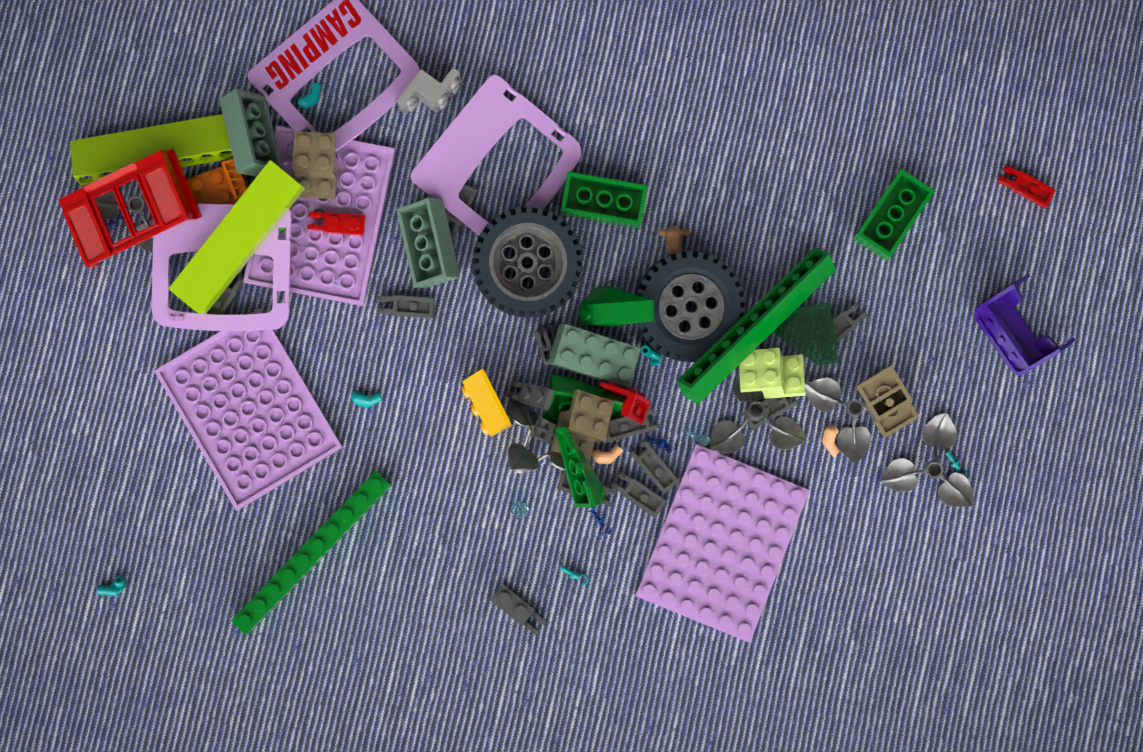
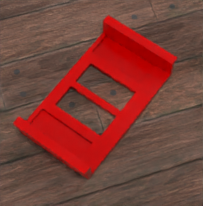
M174 149L155 152L59 199L63 215L85 267L92 268L100 266L101 261L181 223L202 218L200 209ZM137 179L155 223L139 232L135 227L119 188ZM110 191L114 193L131 234L115 243L96 202V198Z

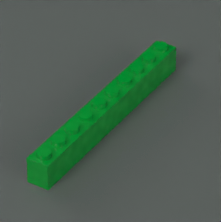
M816 247L813 248L677 380L684 397L696 404L703 401L836 271L830 253Z
M375 471L240 610L231 622L244 635L250 634L393 485L378 471Z

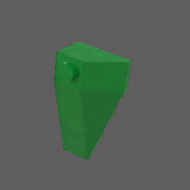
M612 286L593 288L579 305V326L602 328L654 321V300L634 295Z
M551 374L547 388L555 392L549 409H543L542 418L557 423L560 412L570 410L574 390L584 391L614 401L610 420L625 417L621 415V407L626 399L571 377Z
M566 426L556 427L555 432L574 506L592 508L605 501L603 485L600 483L599 478Z

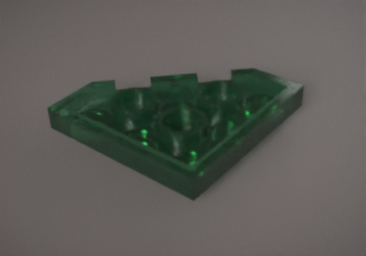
M830 302L797 308L773 331L775 335L818 366L840 363Z

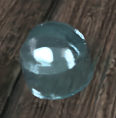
M517 502L511 506V512L516 519L520 520L528 515L529 507L524 502Z

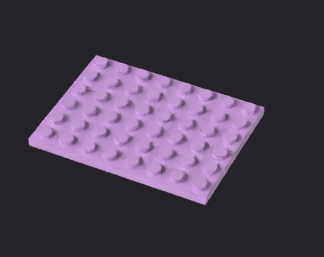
M276 125L275 139L282 170L295 179L296 176L292 172L295 131L292 128ZM354 140L350 141L335 152L338 159L336 200L297 198L290 207L292 212L290 292L358 306L364 305L396 151L395 148ZM309 212H333L366 215L364 236L307 230V225L309 224L324 225V219H312L308 217ZM286 231L279 234V240H286ZM253 254L247 262L243 283L273 289L272 257Z
M259 308L251 314H261L263 311ZM274 330L220 331L154 370L236 511L343 448Z
M696 444L635 596L750 643L810 490Z

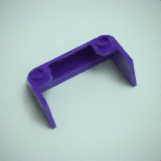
M1029 273L974 310L975 320L1007 366L1016 375H1024L1061 353L1076 341L1072 337L1058 346L1055 340L1049 336L1036 339L1014 306L1019 304L1022 299L1021 292L1017 286L1031 277Z

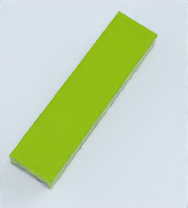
M223 114L70 141L73 177L80 186L90 184L107 176L101 175V173H113L160 150L169 151L174 149L182 167L233 158L232 152L229 154L221 153L223 151H232ZM205 154L212 155V156L206 157V158H205V157H201L202 155H205ZM191 158L189 161H182L181 159ZM82 176H91V178H88V179H82L81 177H82Z
M269 160L168 289L199 315L206 314L305 190V187L277 166V164Z

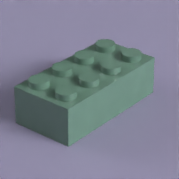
M236 88L221 97L219 100L236 172L257 177L269 160L283 169L265 96Z
M426 198L396 209L414 288H429L459 278L460 273L443 199Z
M561 324L558 326L548 364L606 383L612 381L626 388L631 385L641 348L571 325Z

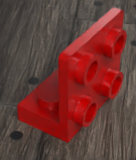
M608 381V384L601 382V387L627 398L622 404L621 415L643 424L651 402L645 398V394L631 387H622L620 384Z

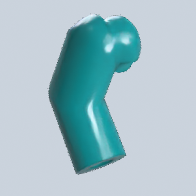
M311 83L310 93L300 97L297 101L300 108L309 109L319 102L321 84Z
M642 346L640 352L645 357L650 358V365L659 366L660 359H662L661 354L649 346Z
M357 390L351 394L352 402L363 408H369L383 401L379 392L366 396Z
M117 576L110 585L99 584L97 595L117 596L125 589L127 582L124 577Z

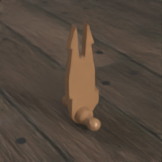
M671 226L667 230H659L660 236H667L666 247H668V256L683 252L681 237H688L690 235L688 229L682 230L678 226Z

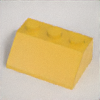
M484 369L479 370L462 381L464 386L461 389L466 399L471 398L473 405L470 407L475 417L480 416L482 423L479 425L484 435L488 433L492 437L512 427Z

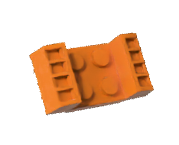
M233 158L221 162L222 167L187 179L197 204L235 205L250 186L248 178L245 174L236 172Z

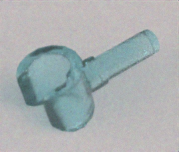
M687 428L683 430L685 434L696 440L702 447H706L711 442V439L705 433L699 437Z

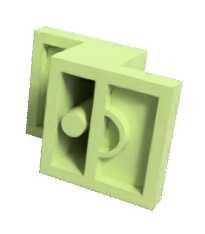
M780 348L754 350L739 364L741 392L762 391L765 399L806 395L803 354L782 356Z

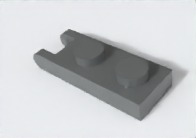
M787 397L767 398L761 403L765 407L764 414L767 415L770 421L798 405L799 401L795 400L790 404ZM748 410L742 413L745 419L747 417ZM762 418L760 421L749 420L747 423L751 430H754L766 422Z
M655 409L647 411L643 424L627 417L611 420L606 434L607 443L659 429V424L651 426L648 415L656 413Z
M643 439L641 443L645 449L638 455L631 449L629 454L658 489L665 494L679 480L646 440Z

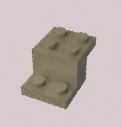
M294 132L292 172L296 176L295 180L305 187V190L298 198L336 200L338 159L335 155L336 133Z
M892 365L855 386L865 402L863 404L883 438L890 436L920 418L911 404L913 399Z
M574 390L570 410L560 412L556 427L566 426L587 461L590 462L594 443L605 441L614 401L584 391ZM555 432L551 451L561 454Z

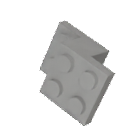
M452 68L440 83L421 69L398 98L397 104L400 111L405 115L409 111L413 112L418 105V100L437 114L440 110H445L450 102L448 99L452 94L456 95L462 87L460 72Z

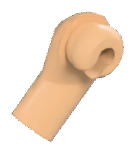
M834 425L824 430L822 439L823 445L832 457L841 451L835 444L836 435L839 431Z
M617 444L609 452L596 449L592 453V458L598 464H611L623 450Z

